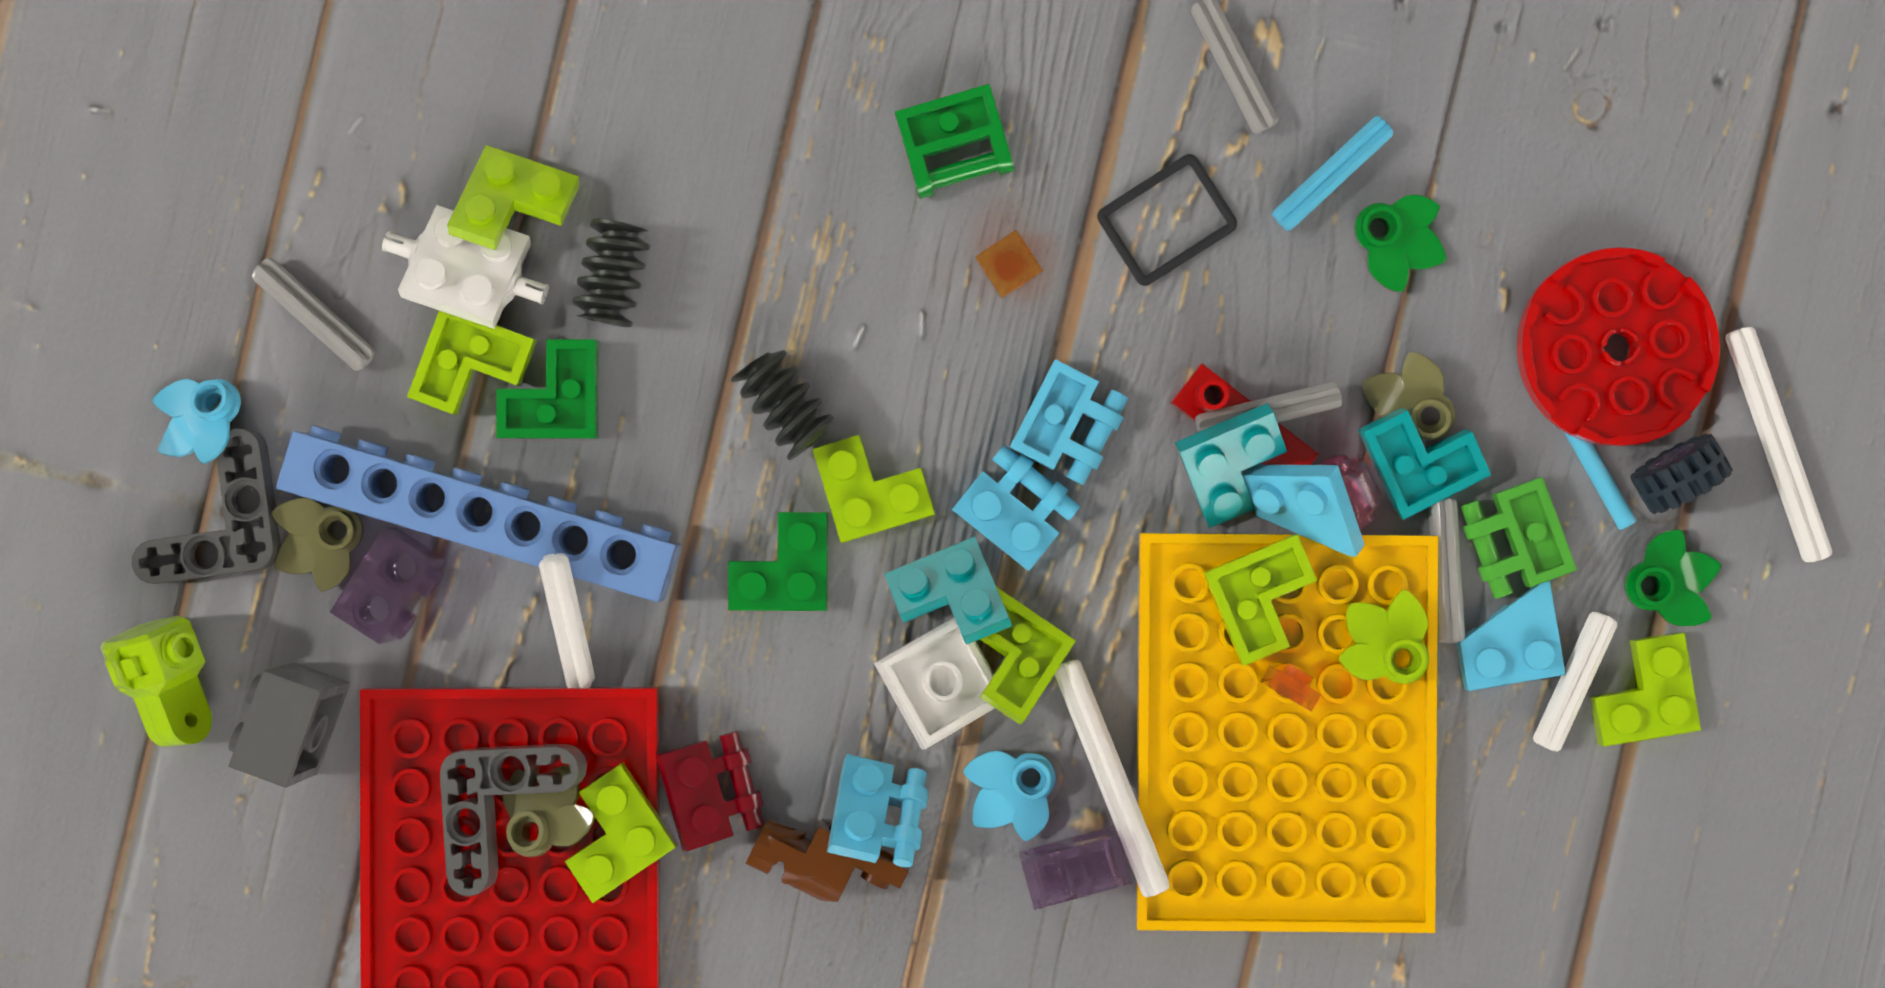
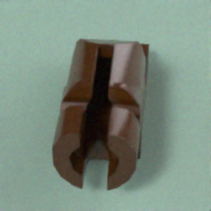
M767 819L745 863L768 874L772 866L779 861H783L784 873L781 877L782 883L788 884L818 900L838 902L855 867L863 871L861 877L864 880L882 889H888L889 884L900 889L909 871V867L895 865L893 863L894 854L882 848L876 863L827 852L832 824L823 819L812 841L805 838L807 833L805 831L780 825Z

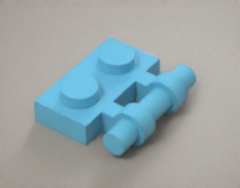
M1055 359L1009 448L1054 470L1062 453L1075 459L1066 477L1084 486L1091 470H1098L1104 458L1100 453L1112 430L1118 431L1124 419L1120 414L1129 398L1111 389L1103 406L1090 400L1099 381ZM1082 414L1095 420L1083 445H1080L1071 440L1070 437Z
M1003 445L992 460L1007 473L997 483L982 471L952 510L1029 571L1059 534L1057 530L1044 521L1054 509L1069 521L1081 506L1066 494L1068 489L1060 482L1056 481L1053 484L1032 467L1034 462L1023 454L1018 456L1007 446ZM1018 482L1041 499L1033 510H1030L1010 494Z
M847 754L842 764L827 852L876 863L880 856L882 845L895 849L893 859L895 865L899 867L913 866L914 853L920 849L923 833L918 828L921 810L927 807L929 791L925 788L927 773L922 769L911 768L907 771L906 784L898 785L892 783L894 765ZM888 805L902 808L899 825L897 826L885 824Z

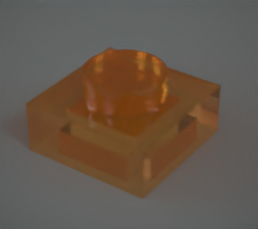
M1014 230L975 256L976 262L1001 300L1043 273V269L1017 230Z
M1288 663L1283 671L1269 665L1260 681L1311 712L1321 696V693L1309 687L1314 678Z

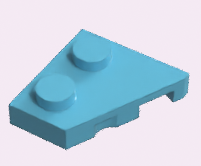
M1257 464L1248 468L1242 475L1257 517L1348 556L1356 557L1365 544L1338 465Z

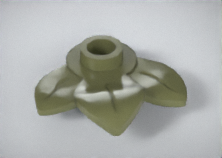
M1413 351L1409 352L1404 360L1401 374L1395 372L1379 373L1363 380L1362 386L1365 397L1371 407L1380 415L1376 420L1402 407L1409 411L1418 434L1423 440L1440 439L1452 429L1456 414L1451 400L1443 394V373L1432 360L1423 354ZM1426 407H1435L1439 411V417L1433 422H1425L1420 417L1422 410Z
M309 498L290 500L272 511L274 520L291 534L286 537L280 547L274 562V568L290 574L312 572L315 584L321 592L330 590L342 583L351 568V551L358 547L363 538L364 527L360 516L356 512L336 506L325 508L319 502ZM338 521L343 522L347 528V533L341 540L333 534V526Z
M564 765L549 772H559L563 778L564 775L571 773L570 765ZM516 769L508 781L515 784L520 783L525 771ZM579 784L566 791L556 793L503 795V803L511 817L507 825V839L516 853L525 857H538L545 854L552 845L567 847L575 844L589 831L593 824L595 813L587 807L576 804L579 798ZM534 823L539 827V834L535 841L531 840L529 836V829Z

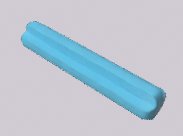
M1379 116L1372 118L1273 211L1272 216L1279 226L1286 231H1290L1393 136L1394 132L1390 125Z

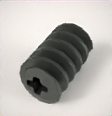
M593 218L590 226L602 234V236L586 239V246L596 252L598 256L582 258V266L591 271L593 275L577 278L576 283L588 291L589 294L573 297L572 303L584 311V314L575 316L618 327H632L633 322L620 314L621 309L637 307V302L626 296L625 291L641 288L642 283L631 277L629 273L633 270L646 268L644 262L634 257V252L650 250L651 245L638 237L639 232L648 230L615 220Z
M781 350L771 354L768 352L755 359L736 373L730 381L735 383L747 379L740 391V395L744 399L759 396L751 410L756 415L771 412L763 426L767 431L782 427L781 432L775 439V443L779 447L791 443L794 444L786 457L790 461L828 433L826 429L834 417L832 414L821 417L815 416V412L821 405L822 400L816 398L804 401L803 397L811 385L809 382L797 385L791 383L799 369L797 366L786 369L780 368V364L787 355L785 350Z

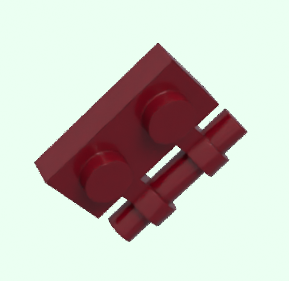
M738 730L719 736L724 754L713 758L711 757L707 741H699L655 755L682 851L688 852L734 836L729 817L738 813L742 815L746 831L764 826L760 807L764 805L760 790L755 791L748 768V764L752 763L748 748L742 747ZM729 770L736 797L724 800L717 774Z

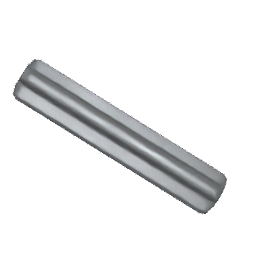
M1198 0L1192 5L1191 14L1252 132L1258 134L1272 128L1278 122V117L1217 0Z
M266 258L255 267L252 276L253 280L353 370L361 371L371 363L375 355L374 348L276 260Z
M1329 382L1198 414L1195 417L1197 432H1200L1266 403L1273 410L1278 423L1339 408L1342 405V396L1336 382Z
M1447 497L1428 507L1430 536H1438V641L1442 643H1458L1465 639L1458 507L1455 498Z

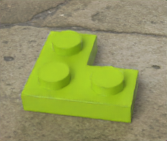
M485 145L448 221L449 235L496 250L514 211L562 226L580 187L579 176Z
M439 311L407 397L450 414L458 415L474 370L521 387L537 340L497 325L493 329Z
M860 435L812 449L841 543L935 515L922 469H914L874 482Z
M1298 534L1291 535L1202 572L1241 665H1248L1290 647L1271 600L1317 581Z
M996 587L1012 626L980 639L1005 656V658L979 697L1021 725L1076 640Z
M1683 632L1631 639L1630 646L1638 688L1589 696L1597 744L1603 747L1701 731L1685 633Z
M624 762L579 792L589 809L595 813V818L606 834L568 858L565 863L591 902L594 903L678 846L677 841Z

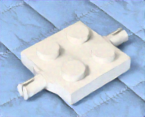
M436 205L425 231L416 240L395 234L392 231H388L386 238L383 240L382 251L408 259V268L398 288L401 298L495 329L504 307L515 295L538 302L541 305L545 302V297H547L548 284L522 276V265L531 246L530 236L506 228L497 249L493 250L449 235L447 224L453 210Z

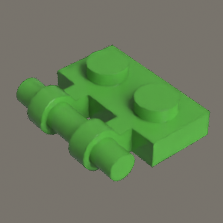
M1537 477L1491 494L1498 512L1496 514L1485 517L1479 499L1460 505L1466 524L1462 525L1466 539L1473 540L1481 565L1477 567L1482 582L1488 581L1494 599L1513 593L1507 577L1508 574L1520 571L1525 587H1533L1577 570L1543 477ZM1501 529H1504L1513 552L1512 555L1500 558L1491 534Z

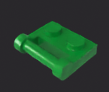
M990 84L895 111V117L920 199L934 195L933 190L996 171L999 172V175L1014 171L1012 158ZM986 139L990 141L991 153L927 171L924 161L925 157Z

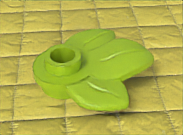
M1401 590L1394 597L1387 610L1380 606L1363 602L1350 603L1348 605L1346 626L1355 644L1344 650L1338 659L1349 673L1357 678L1368 681L1385 676L1389 680L1400 684L1412 683L1425 673L1429 663V655L1422 640L1428 627V619L1423 607L1413 594L1407 590ZM1400 649H1406L1410 655V661L1404 667H1397L1394 663V655Z

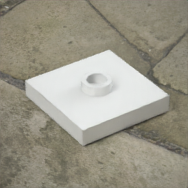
M954 617L874 663L922 750L929 748L994 709L993 706L979 697L994 673L977 642L965 644Z

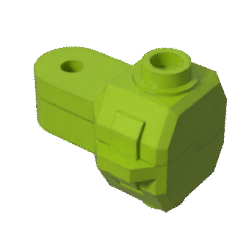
M181 616L157 619L139 624L103 641L100 649L114 686L120 692L134 699L149 738L156 745L173 747L197 744L207 737L212 726V713L197 676L205 664V659L190 620Z

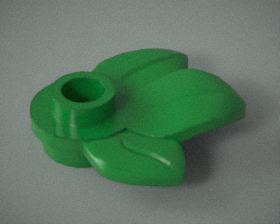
M1406 195L1392 205L1385 203L1371 204L1364 208L1356 217L1354 234L1358 243L1367 250L1368 271L1383 287L1394 292H1403L1408 282L1409 269H1428L1446 261L1447 257L1440 240L1427 227L1433 222L1440 209V205L1433 200L1421 195ZM1373 220H1380L1385 224L1386 233L1383 237H1376L1371 233L1370 225Z
M1682 530L1666 531L1658 534L1648 543L1643 562L1633 566L1627 573L1624 590L1627 598L1634 606L1643 610H1656L1669 624L1676 626L1700 625L1711 620L1712 617L1708 606L1698 593L1702 592L1712 582L1722 565L1719 561L1703 553L1686 552L1685 536ZM1650 576L1655 582V588L1652 593L1646 595L1641 585L1642 581Z

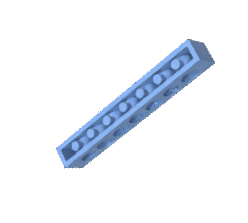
M312 425L310 433L292 431L276 489L539 567V563L545 555L564 553L569 559L574 578L654 602H661L666 599L682 545L670 541L671 531L643 524L641 532L623 527L624 517L600 510L595 511L594 518L575 512L577 503L554 496H548L547 503H542L528 498L530 489L507 482H501L500 488L495 489L481 484L483 475L454 467L452 475L434 470L436 461L408 453L406 454L405 461L388 457L386 455L389 447L359 439L357 447L339 442L342 433ZM343 456L349 464L350 471L348 477L339 483L333 477L332 465L337 458ZM387 470L393 472L397 479V488L390 497L384 496L379 489V479ZM434 484L439 485L445 494L444 504L436 512L428 507L425 500L427 490ZM480 498L486 499L491 504L493 510L491 520L484 526L478 524L472 515L473 506ZM527 512L535 514L540 521V531L532 540L526 539L519 530L520 519ZM574 526L581 527L588 536V545L580 554L573 553L566 544V535ZM621 540L630 542L636 551L635 561L629 568L620 567L613 559L614 546Z

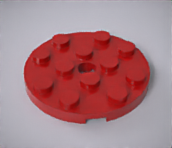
M1617 247L1592 251L1576 257L1554 270L1540 283L1528 300L1517 334L1516 351L1520 375L1526 391L1538 410L1552 424L1568 435L1602 446L1619 447L1650 442L1673 432L1692 417L1691 413L1699 405L1705 393L1710 392L1716 377L1720 358V339L1716 318L1708 299L1698 284L1690 276L1685 277L1675 267L1665 262L1666 258L1634 248ZM1612 334L1623 336L1629 345L1628 355L1621 362L1614 360L1604 350Z

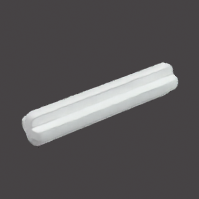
M564 553L548 554L540 561L539 569L566 685L568 688H590L595 680V674L569 559Z
M1591 612L1565 666L1566 675H1561L1533 736L1534 742L1551 751L1558 752L1561 750L1617 628V621L1600 612Z

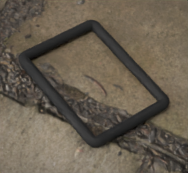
M1192 154L1182 156L1101 208L1097 214L1100 225L1136 281L1142 286L1152 284L1232 233L1237 227V220L1198 158ZM1190 164L1228 224L1145 276L1107 216Z

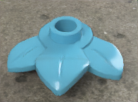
M183 379L162 389L152 401L158 409L171 416L172 420L160 442L158 452L172 457H183L195 452L197 458L203 464H207L217 458L228 444L230 439V422L236 417L240 409L241 397L237 388L222 379L206 380L200 384L190 379ZM221 399L219 406L214 410L216 402Z
M996 750L979 755L966 765L963 770L964 775L971 782L981 787L973 807V825L982 828H996L1012 822L1016 832L1024 841L1032 839L1044 829L1049 818V807L1046 797L1052 792L1056 781L1054 768L1047 758L1037 753H1024L1015 758L1005 752ZM1029 768L1036 769L1040 773L1038 783L1031 786L1026 785L1021 780L1022 773Z

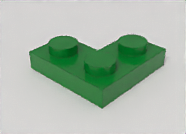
M546 339V389H496V438L599 439V341L596 339Z
M778 512L777 561H728V611L828 610V512Z

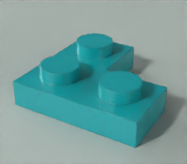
M1268 403L1175 442L1208 528L1254 510L1241 471L1287 452L1274 412Z
M1402 407L1358 429L1395 513L1403 520L1491 475L1473 432L1468 429H1463L1425 449L1409 411Z
M975 536L884 574L904 623L949 604L966 645L1012 626Z

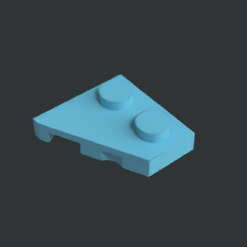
M1550 581L1530 587L1529 591L1510 605L1505 604L1490 615L1488 621L1481 626L1474 627L1468 631L1463 641L1456 643L1464 690L1472 691L1566 675Z

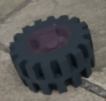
M1702 434L1699 437L1689 438L1684 443L1680 442L1674 445L1673 448L1659 453L1657 457L1649 459L1645 462V465L1638 467L1635 473L1631 474L1630 479L1652 514H1656L1658 512H1666L1670 508L1672 510L1676 509L1683 503H1689L1697 499V496L1708 493L1712 490V487L1724 482V478L1732 474L1733 468L1712 434Z

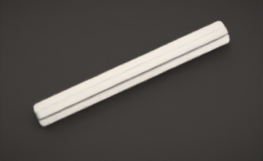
M1749 326L1731 331L1726 335L1725 339L1802 560L1805 562L1823 560L1832 555V548L1756 330Z
M1079 660L1067 661L1060 665L1054 675L1141 893L1144 897L1158 895L1170 887L1169 880L1083 666Z

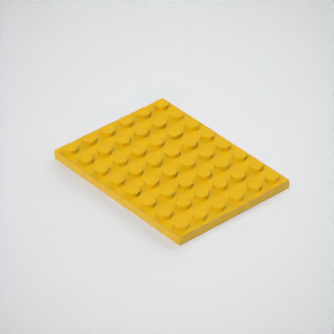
M1139 533L1137 803L1169 880L1170 887L1158 895L1144 897L1136 880L1137 930L1435 933L1438 536L1362 535L1365 545L1359 554L1354 557L1298 534L1317 581L1271 600L1290 647L1243 666L1240 664L1202 572L1294 534ZM1401 590L1409 591L1420 602L1428 619V627L1422 640L1429 655V663L1425 673L1418 680L1407 684L1393 682L1385 676L1369 681L1353 676L1338 659L1344 650L1355 644L1346 626L1348 605L1350 603L1363 602L1377 605L1387 610L1394 597ZM1400 649L1394 655V663L1397 667H1404L1410 661V655L1406 649Z

